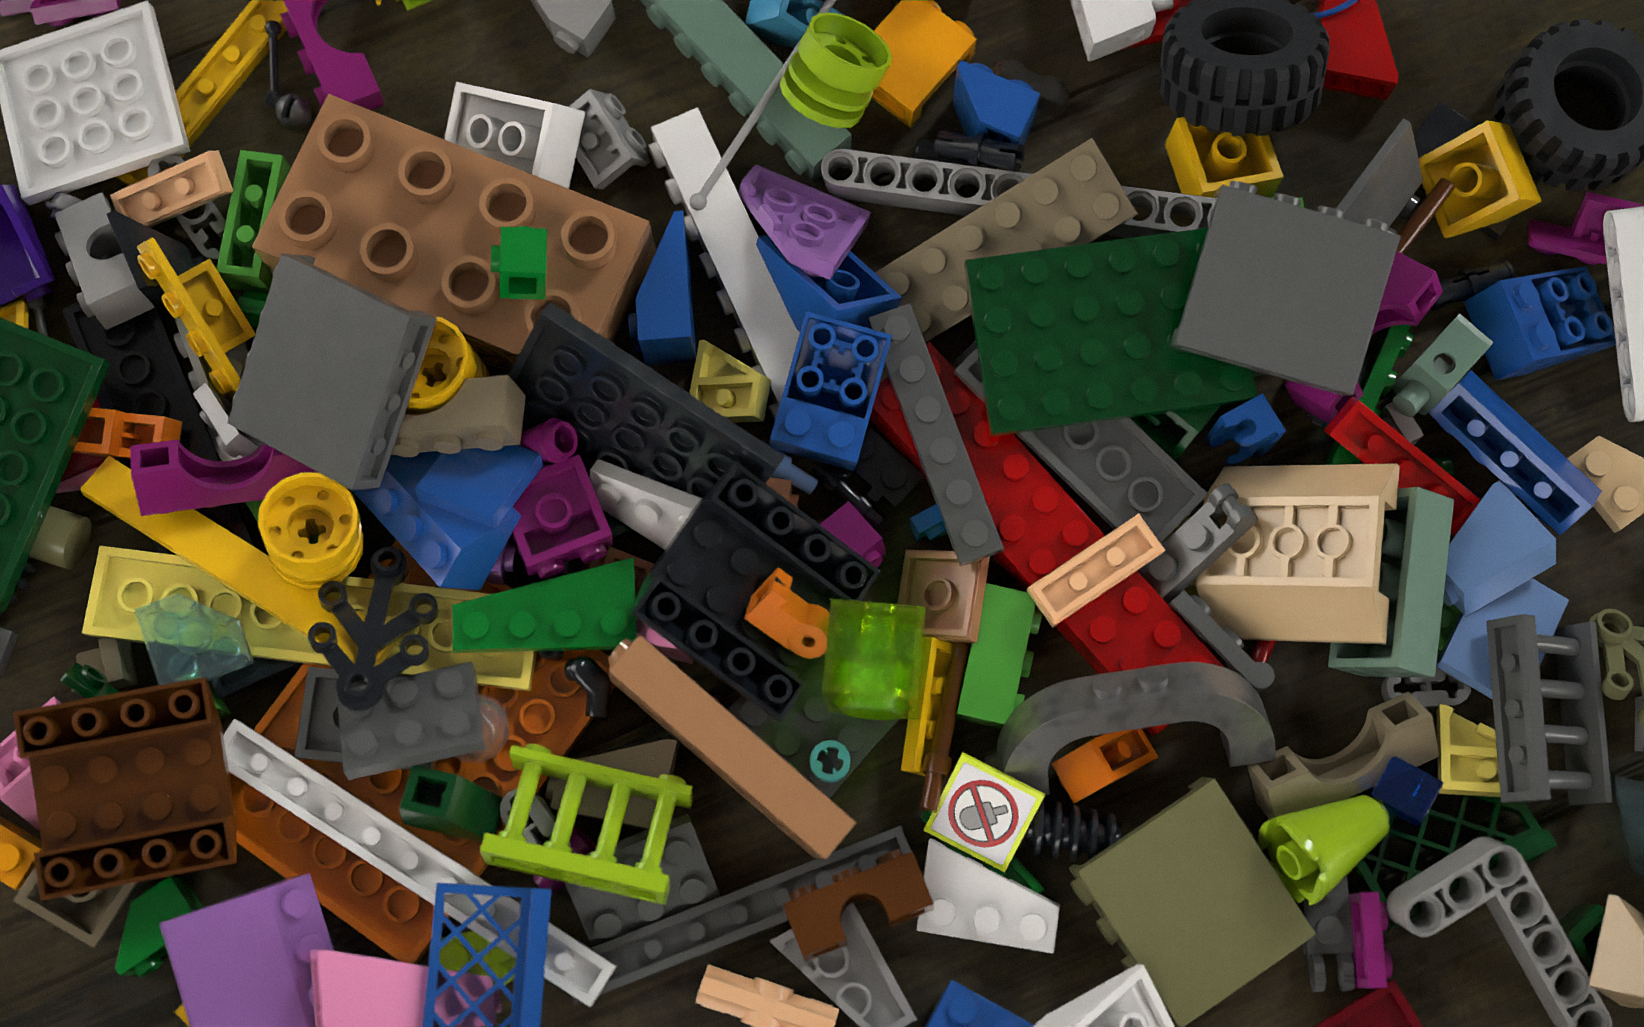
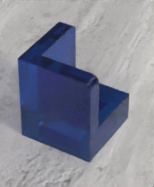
M1394 756L1390 759L1369 796L1374 800L1380 801L1389 812L1417 827L1424 820L1444 782Z

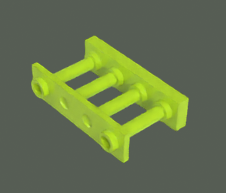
M526 744L525 748L511 745L509 755L514 769L522 770V774L505 831H500L498 836L489 833L484 835L480 848L484 863L666 905L670 890L669 875L662 874L663 870L659 865L675 805L691 809L693 801L692 786L685 785V780L673 775L661 774L659 778L553 755L550 749L537 744ZM540 775L567 780L551 839L546 841L544 846L528 843L523 836ZM585 785L612 791L596 851L590 852L589 857L571 853L572 849L568 846ZM630 795L657 801L641 862H637L635 867L619 864L617 859L613 857Z

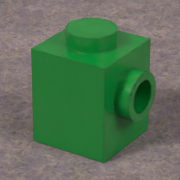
M529 226L501 227L500 245H491V272L499 273L501 299L546 300L547 228H532Z

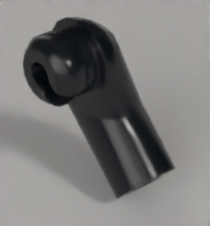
M580 655L569 659L565 664L564 674L569 681L574 680L587 692L585 716L608 718L610 678L608 674L590 657Z

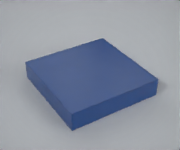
M507 445L494 451L470 448L461 449L460 452L455 454L442 453L414 489L419 501L489 526L495 530V527L507 511L512 508L542 468V458L539 453L518 445Z

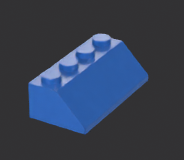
M438 451L420 452L414 457L391 455L380 488L352 490L437 585L442 588L480 590L521 517L512 507L494 530V528L419 501L414 488L442 454Z

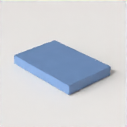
M1531 578L1466 617L1460 612L1438 657L1436 667L1493 700L1486 621L1520 614L1535 615L1536 633L1553 636L1569 599ZM1538 652L1539 666L1545 653Z

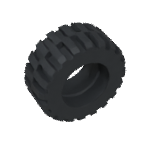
M1288 0L1190 1L1186 7H1181L1176 11L1164 28L1158 85L1160 87V94L1167 106L1179 118L1184 116L1188 124L1197 128L1200 125L1207 127L1208 132L1220 134L1222 131L1232 133V136L1244 137L1245 134H1255L1257 137L1268 135L1274 130L1279 133L1289 130L1294 124L1299 125L1306 120L1320 104L1330 49L1328 33L1314 14L1309 15L1307 8L1300 4L1292 5Z
M1574 19L1570 25L1568 22H1560L1551 26L1547 32H1541L1532 39L1506 71L1505 77L1499 83L1496 91L1498 101L1494 104V117L1496 120H1501V123L1510 125L1532 176L1540 172L1544 174V183L1554 187L1563 183L1566 184L1565 189L1571 191H1582L1586 186L1590 190L1605 188L1609 183L1616 184L1644 161V42L1640 43L1633 37L1635 35L1633 31L1625 27L1617 30L1613 28L1614 23L1598 20L1595 24H1591L1590 19ZM1554 82H1576L1597 93L1609 109L1612 119V130H1593L1572 120L1557 101Z

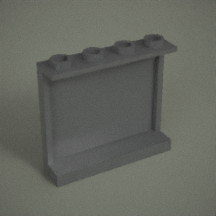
M1231 181L1229 186L1222 185L1216 190L1214 195L1217 198L1181 322L1179 328L1174 330L1170 347L1340 396L1353 395L1401 235L1388 232L1389 225L1380 221L1362 219L1361 224L1345 220V212L1335 208L1319 206L1318 210L1314 211L1300 207L1301 200L1293 196L1276 193L1272 199L1256 194L1257 187L1244 182Z
M281 253L278 265L273 272V281L265 306L259 316V325L252 347L246 357V366L239 388L233 397L232 410L227 423L351 490L380 488L437 318L424 311L404 310L313 265L315 258L312 256Z

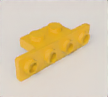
M153 237L137 246L141 254L137 256L142 270L151 280L156 278L165 294L161 297L166 309L175 319L180 317L189 332L185 335L189 346L198 357L204 356L213 370L209 373V376L215 388L220 394H227L232 400L238 391L241 379L225 353L254 337L256 333L211 259L177 276Z

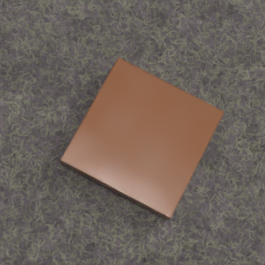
M906 549L892 635L900 639L919 640L920 637H933L949 642L977 643L990 556L960 567L954 551Z

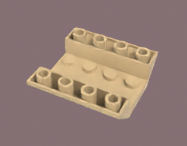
M1399 465L1224 466L1207 492L1208 495L1204 498V504L1209 501V496L1215 488L1228 483L1238 493L1239 503L1241 505H1248L1257 516V520L1242 537L1196 578L1198 595L1212 612L1210 617L1222 629L1224 627L1231 629L1241 640L1386 644L1389 598L1380 593L1378 587L1384 510H1396ZM1226 514L1217 520L1221 527L1227 522L1228 516Z

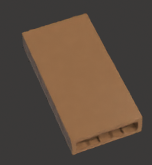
M641 635L633 643L625 638L609 656L610 669L608 672L610 681L814 859L826 860L856 824L852 818Z

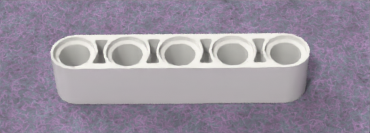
M1644 206L1607 211L1603 220L1622 402L1625 416L1629 422L1644 421Z

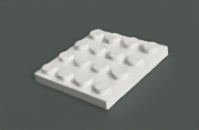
M148 1L0 50V106L21 198L29 206L53 198L56 192L68 193L149 166L150 162L154 159L174 154L179 156L190 152L155 11Z

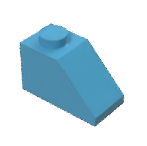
M750 0L745 24L749 29L773 44L795 48L811 18L817 15L825 2L822 0ZM831 8L830 11L828 12V13L841 14L840 12H838V11L835 10L834 8Z

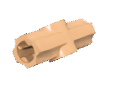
M709 964L695 1002L703 1007L741 1018L740 1022L753 1027H834L839 1012L838 1008L832 1007L833 1005L794 994V990L758 977H755L753 980Z

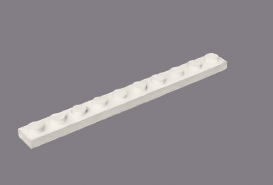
M234 719L224 733L229 772L431 904H435L436 883L493 886L241 721ZM445 893L444 912L460 923L465 922L478 910L466 894ZM474 895L482 906L493 897ZM501 896L486 911L505 931L520 918L521 903L512 897ZM480 914L467 926L490 942L500 935L483 914ZM549 922L544 977L584 1004L592 1007L617 966ZM519 926L508 934L516 946ZM504 939L496 945L516 958V953Z

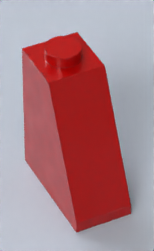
M1319 0L1317 13L1339 6L1347 0ZM1358 0L1355 4L1339 13L1320 18L1319 20L1330 39L1323 88L1386 101L1397 85L1399 75L1376 0Z

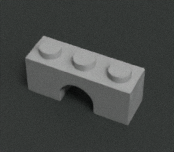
M101 192L54 215L60 231L55 233V238L63 253L67 257L70 256L71 259L70 262L65 263L67 271L77 287L80 286L82 292L76 294L78 302L88 318L95 315L107 330L153 309L154 305L138 289L124 254L121 253L115 256L122 252L106 215L114 211V208Z

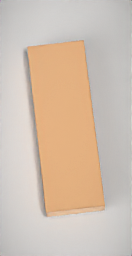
M211 150L111 194L110 197L117 212L151 228L234 191L219 150Z
M1137 514L1028 587L1027 592L1053 628L1163 554L1165 549L1140 514Z

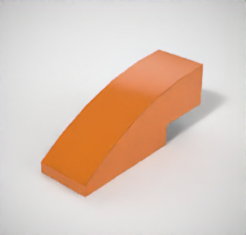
M91 408L73 453L131 460L130 446L170 440H178L180 442L182 421L165 416Z

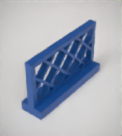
M436 883L423 1027H433L434 1019L441 1027H455L472 1011L478 1015L487 1027H494L478 1006L499 987L512 1001V1012L497 1027H506L509 1023L510 1027H540L551 889ZM445 893L466 894L478 908L458 928L444 914ZM474 895L493 897L482 906ZM501 896L521 898L520 918L504 931L486 909ZM480 914H483L500 935L478 954L460 932ZM444 922L452 933L441 941L442 924ZM519 926L516 946L508 934ZM456 936L474 958L454 976H451L439 962L440 949ZM504 939L516 953V965L499 979L482 957ZM478 962L495 981V984L473 1002L456 980ZM439 970L448 981L436 990ZM515 974L512 994L504 983ZM452 985L469 1007L447 1025L435 1011L436 997Z

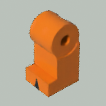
M778 567L751 595L744 619L795 654L803 658H817L825 653L829 645L833 626L831 614L819 605L807 603L791 591L790 587L793 578Z

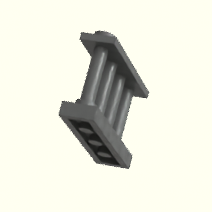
M1520 614L1486 621L1501 803L1551 800L1550 789H1568L1569 806L1612 803L1596 622L1557 627L1554 636L1536 633L1535 615ZM1538 652L1556 654L1558 680L1540 679ZM1542 697L1560 699L1562 726L1544 724ZM1546 743L1564 744L1566 771L1548 770Z

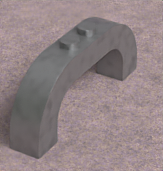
M1182 662L1070 679L1035 693L1019 705L1005 722L998 738L997 760L999 771L1037 789L1045 795H1049L1048 767L1053 756L1068 743L1087 736L1185 721L1205 722L1220 729V736L1230 767L1275 761L1276 747L1274 735L1262 700L1255 688L1245 678L1221 666L1199 662Z

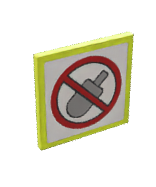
M962 752L940 796L937 812H932L923 831L1005 872L1045 794Z

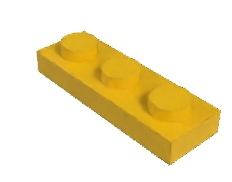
M933 637L919 638L901 771L926 776V774L922 773L926 753H931L953 643Z

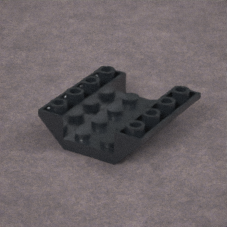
M735 462L697 503L646 576L630 614L778 722H782L807 684L800 677L812 659L803 658L786 649L744 619L751 595L779 567L793 578L790 587L791 591L807 603L819 605L831 614L833 628L844 610L857 608L880 573V570L738 462Z

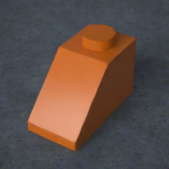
M1138 728L1105 733L1051 764L1059 777L1060 784L1067 791L1072 802L1076 803L1159 757L1143 729Z

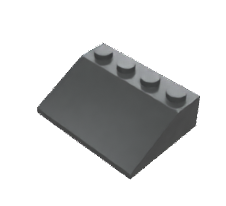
M1404 118L1337 206L1336 209L1345 212V220L1361 224L1362 219L1380 221L1389 225L1388 232L1395 234L1397 231L1392 229L1390 225L1396 217L1399 216L1405 220L1420 201L1418 197L1413 195L1423 182L1412 126L1409 121Z

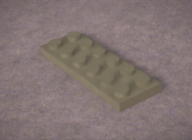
M1091 138L875 273L902 297L899 307L911 304L924 341L928 343L972 316L964 269L965 260L1092 243L1137 216L1138 213L1094 139Z

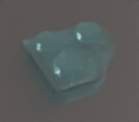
M179 593L134 609L159 685L206 677L209 681L254 664L241 622L236 618L207 607Z

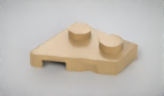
M1598 436L1567 458L1602 490L1593 507L1614 533L1620 531L1644 513L1643 457Z

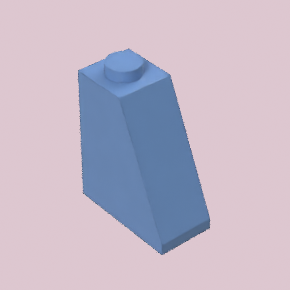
M1500 480L1492 484L1449 544L1443 601L1449 606L1454 604L1465 617L1556 564V538Z

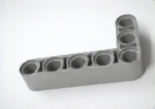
M1479 837L1398 886L1390 893L1386 905L1388 916L1394 923L1422 937H1428L1437 933L1478 906L1486 903L1556 1027H1612V1020L1598 992L1589 986L1590 978L1525 861L1516 849L1489 837ZM1495 853H1498V863L1494 869L1489 871L1488 862ZM1459 877L1460 886L1454 894L1449 895L1451 882ZM1517 893H1520L1518 906L1511 910L1512 898ZM1420 901L1421 911L1419 915L1410 920L1409 913L1411 907ZM1542 932L1540 945L1533 949L1535 937ZM1564 972L1562 983L1555 988L1557 977ZM1586 1012L1583 1023L1577 1026L1579 1016Z

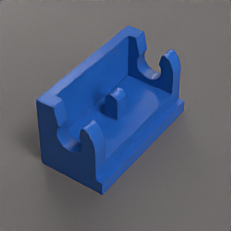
M1262 393L1220 416L1205 437V440L1210 448L1222 446L1229 440L1236 442L1239 446V452L1236 455H1231L1225 461L1226 465L1232 466L1247 460L1257 453L1260 457L1265 455L1286 430Z

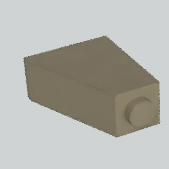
M665 739L576 760L659 778L661 774L674 775L680 745L676 740ZM549 777L546 799L552 800L550 808L558 812L567 780ZM585 785L577 816L604 821L612 791ZM630 795L622 825L642 830L650 829L657 801Z

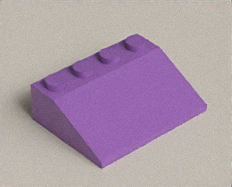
M310 873L294 876L159 923L190 1027H316L310 950H334Z

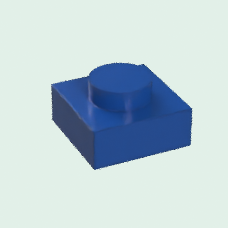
M937 504L910 518L909 529L917 542L926 537L932 542L948 534Z

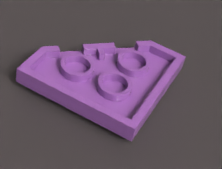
M756 164L743 178L738 192L740 199L789 263L802 268L805 273L811 276L824 277L829 280L866 229L872 213Z

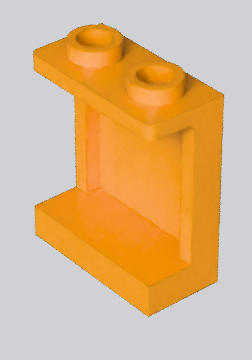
M901 0L874 30L888 45L892 59L878 88L873 90L871 98L911 128L921 117L922 106L958 67L960 60L969 62L974 56L977 39L974 37L971 29L963 22L958 20L954 22L942 13L940 6L934 0Z

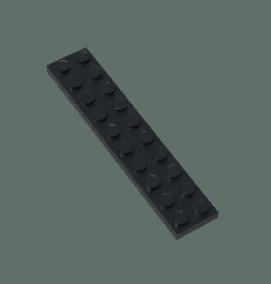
M79 302L62 309L77 348L111 362L97 394L102 409H112L124 413L165 416L182 421L180 435L182 446L200 458L222 461L215 451L208 425L199 415L201 408L193 395L194 391L162 313L155 305L153 309L107 330L95 315L88 318ZM122 459L124 465L131 469V460ZM240 503L195 509L258 549ZM155 541L159 553L176 555ZM198 650L216 696L221 701L294 670L303 664Z

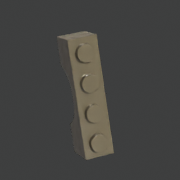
M509 375L465 379L459 392L442 408L424 415L404 414L391 455L414 457L420 452L432 451L455 454L460 452L461 449L470 448L494 451L507 445H520L526 395Z
M1408 691L1368 709L1365 724L1358 736L1346 748L1332 756L1321 759H1307L1295 754L1286 746L1276 751L1275 761L1249 764L1247 767L1257 805L1271 819L1276 816L1345 800L1439 757L1440 754L1432 715Z

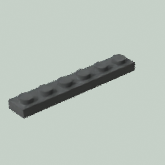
M911 304L869 317L868 324L870 329L892 335L884 366L960 567L1001 553L1004 549Z

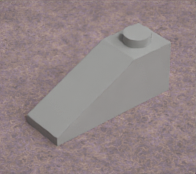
M531 0L553 35L554 41L569 53L577 51L588 58L616 19L612 0Z

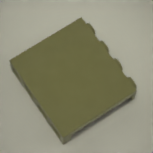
M1201 777L1188 786L1189 793L1082 866L1073 864L1069 867L1075 877V880L1070 883L1074 892L1085 906L1092 903L1101 917L1096 921L1100 932L1110 945L1117 942L1126 957L1121 960L1124 969L1128 970L1137 964L1144 965L1176 1027H1185L1316 935L1217 781L1208 777Z

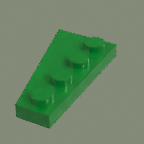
M634 557L453 604V653L616 649L625 638L633 643L637 638L636 617L630 614L635 602Z

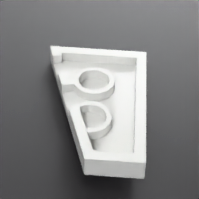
M600 459L596 461L590 470V481L602 510L664 550L701 500L699 497Z
M932 838L929 839L924 881L933 900L934 910L918 916L917 931L1054 953L1060 904L1011 879L1008 880L983 867L977 861L954 852Z

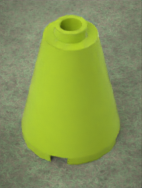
M1361 795L1273 817L1265 821L1260 827L1258 844L1261 850L1267 848L1272 860L1269 863L1293 900L1300 903L1306 899L1309 900L1308 905H1314L1321 901L1388 834L1389 814L1380 801L1374 800L1367 795Z

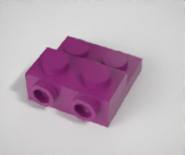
M580 454L568 458L562 463H555L541 468L512 506L521 515L512 532V536L528 576L537 573L540 579L556 576L565 570L563 563L579 557L583 563L598 560L608 553L606 547L613 545L612 532Z

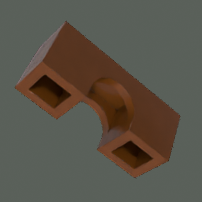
M900 849L888 852L875 859L877 864L875 867L862 872L859 871L858 867H852L835 874L832 877L834 883L817 890L815 884H811L789 894L791 900L783 903V907L805 962L848 945L841 924L842 916L847 907L856 901L870 900L877 903L884 910L891 927L934 910L933 900L913 851L902 855Z

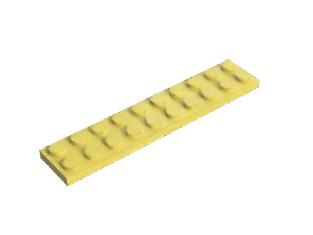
M99 546L82 634L90 637L113 638L122 641L331 667L321 653H317L311 648L307 637L180 556ZM347 576L340 583L346 589L348 602L355 611L366 617L375 580ZM406 583L393 587L385 624L410 609V601L417 594L428 593L432 595L438 605V616L435 621L426 625L421 624L397 639V644L384 659L385 661L399 653L400 644L408 635L418 634L427 640L429 647L427 661L419 666H411L398 675L409 676L472 662L476 670L478 685L531 692L537 651L453 653L452 605L491 594ZM338 592L329 593L336 599H339L341 596ZM422 604L416 609V611L418 613L425 614L428 613L432 609V607L427 604ZM413 645L408 648L407 653L417 655L422 652L423 648L419 645Z

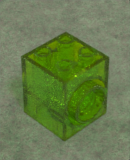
M831 599L822 686L828 712L842 713L851 717L870 720H896L900 718L919 720L926 643L925 607Z

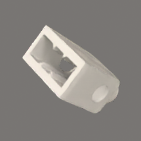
M1070 0L1088 61L1096 60L1148 38L1156 22L1155 12L1172 9L1174 5V0Z

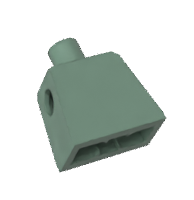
M1459 313L1393 384V391L1397 394L1393 398L1395 409L1407 417H1413L1417 412L1426 415L1459 382L1494 342ZM1441 354L1448 355L1454 363L1450 366L1439 356Z

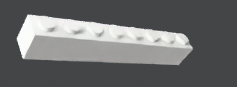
M695 108L652 126L654 143L649 144L648 147L657 168L665 166L670 179L665 181L674 205L682 202L688 215L684 219L690 240L693 242L699 239L705 252L700 254L699 258L707 277L710 279L716 276L722 290L716 292L724 314L727 316L733 313L739 328L733 331L743 354L751 352L756 366L751 367L752 369L771 379L769 393L774 404L768 407L775 422L800 332L795 328L756 246L758 235L726 168L706 197V207L702 210H694L690 206L691 196L700 192L722 159L699 109Z

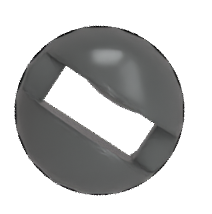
M297 94L282 96L276 104V116L282 126L288 130H302L312 120V110L308 102ZM292 105L290 118H286L289 107Z

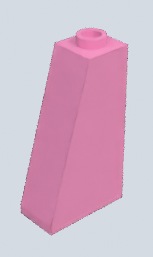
M324 949L310 950L316 1027H423L429 967ZM439 970L436 990L448 981ZM447 970L451 976H454L458 972ZM464 973L456 980L473 1002L493 986V979L491 977ZM452 985L436 997L435 1011L447 1025L469 1007ZM498 988L478 1006L493 1025H496V1013H500L502 1007L500 989ZM472 1011L455 1027H486V1025ZM434 1019L433 1027H441Z

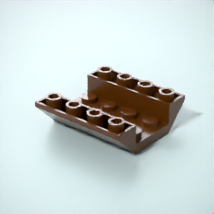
M206 677L13 712L19 758L30 761L43 852L34 853L41 901L236 863V811L221 721Z

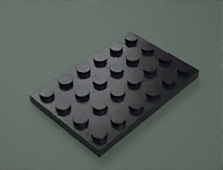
M551 302L541 312L508 374L526 395L522 432L552 418H557L571 424L576 431L578 443L576 451L569 458L580 454L589 479L591 468L600 459L702 499L733 463L738 462L766 484L784 458L783 455L770 448L766 443L758 440L728 418L720 415L690 393L664 378L648 365L643 364Z

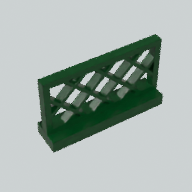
M1437 780L1385 806L1389 814V832L1381 840L1377 856L1367 854L1354 868L1367 891L1379 892L1380 902H1384L1387 905V899L1376 882L1380 866L1405 874V883L1422 872L1415 870L1420 847L1446 855L1445 857L1456 851L1455 846L1460 828L1502 841L1501 843L1516 849L1526 864L1545 856L1557 844L1548 829L1542 831L1525 802L1501 803V797L1460 795L1461 800L1456 817L1431 810L1434 795L1438 793ZM1427 798V799H1426V803H1425V807H1422V806H1419V805H1416V804H1415V803H1417V802H1419V801H1421V800ZM1468 798L1493 806L1488 828L1463 820ZM1404 809L1422 815L1416 837L1391 829L1396 812ZM1500 809L1517 814L1526 831L1515 836L1496 831L1495 826ZM1428 818L1453 825L1448 847L1423 839ZM1388 837L1414 845L1408 867L1383 859ZM1495 853L1488 862L1489 871L1496 867L1499 857L1498 853ZM1366 862L1374 864L1372 873ZM1459 877L1451 882L1449 895L1454 894L1460 886ZM1420 901L1411 907L1409 913L1410 920L1419 915L1421 911ZM1389 916L1387 933L1400 927Z

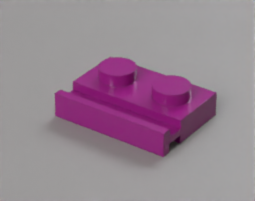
M1379 892L1349 894L1354 953L1350 954L1354 964V988H1387V978H1390L1392 975L1391 954L1388 949H1384L1382 930H1387L1388 927L1387 907L1384 902H1380Z

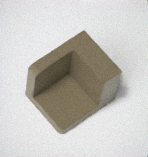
M113 638L98 639L100 648L80 652L76 655L77 663L82 666L89 665L98 669L106 676V683L116 690L138 685L131 642Z

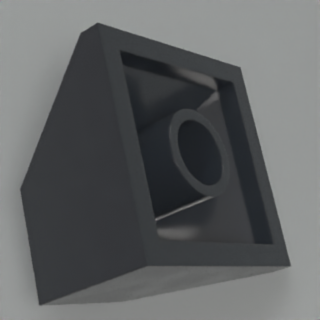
M115 210L107 213L106 215L138 289L165 316L170 315L162 301L161 296L165 294L156 278L151 280L144 273L138 262L137 256L141 254L137 246L153 237L177 276L204 262L205 259L202 255L195 257L184 244Z

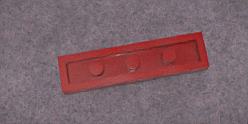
M1353 396L1323 430L1364 464H1398V489L1419 487L1454 499L1450 532L1454 536H1456L1481 501Z

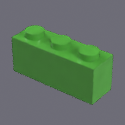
M240 150L233 184L234 192H232L216 268L230 289L269 293L273 274L254 251L252 245L291 169L283 155Z
M986 583L977 643H971L956 719L1002 729L1009 716L1024 702L1025 695L1018 694L1017 691L1020 677H1029L1034 652L1026 650L1030 633L1038 634L1042 612L1039 608L1035 607L1036 603L1028 592Z

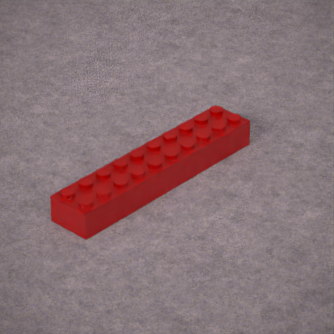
M929 341L926 344L1004 548L1001 553L992 556L1024 592H1027L1028 587L1096 543L1105 535L1014 434L990 437L985 403L954 374L955 369ZM887 376L879 383L870 420L903 457L925 475L890 379ZM1138 571L1055 626L1098 675L1182 662L1208 663L1224 667ZM1169 724L1145 728L1152 736H1155Z

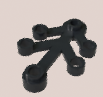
M383 547L377 550L371 557L370 568L375 582L365 623L348 602L347 592L342 583L328 581L318 591L322 608L334 614L359 648L354 665L337 644L338 637L332 624L318 622L308 631L311 648L315 652L321 653L339 676L335 686L338 700L343 706L351 710L364 711L373 707L382 697L384 683L411 666H419L425 663L429 657L427 640L421 635L411 634L402 640L399 653L375 666L380 650L419 625L432 623L438 616L436 599L428 593H420L411 599L410 609L385 624L393 587L401 584L408 574V565L404 553L394 547ZM387 559L396 560L395 564L390 567L380 565L382 561ZM332 592L341 594L340 598L336 601H327L325 599ZM422 604H427L432 607V609L425 614H421L416 611V609ZM321 633L331 635L330 639L324 643L315 641L316 637ZM413 645H419L423 648L422 652L417 655H410L407 653V650ZM365 681L367 683L366 688L362 691H353L351 689L352 684L355 682Z

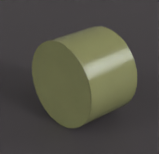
M50 506L29 557L68 570L75 568L83 558L90 541L91 522L89 518Z

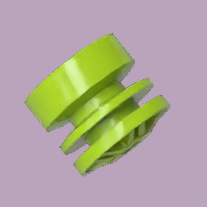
M819 13L811 18L798 45V51L793 54L789 66L781 78L780 87L782 94L797 111L821 125L834 128H851L859 123L865 107L871 101L873 90L878 88L890 66L892 59L890 49L883 39L865 24L837 13Z

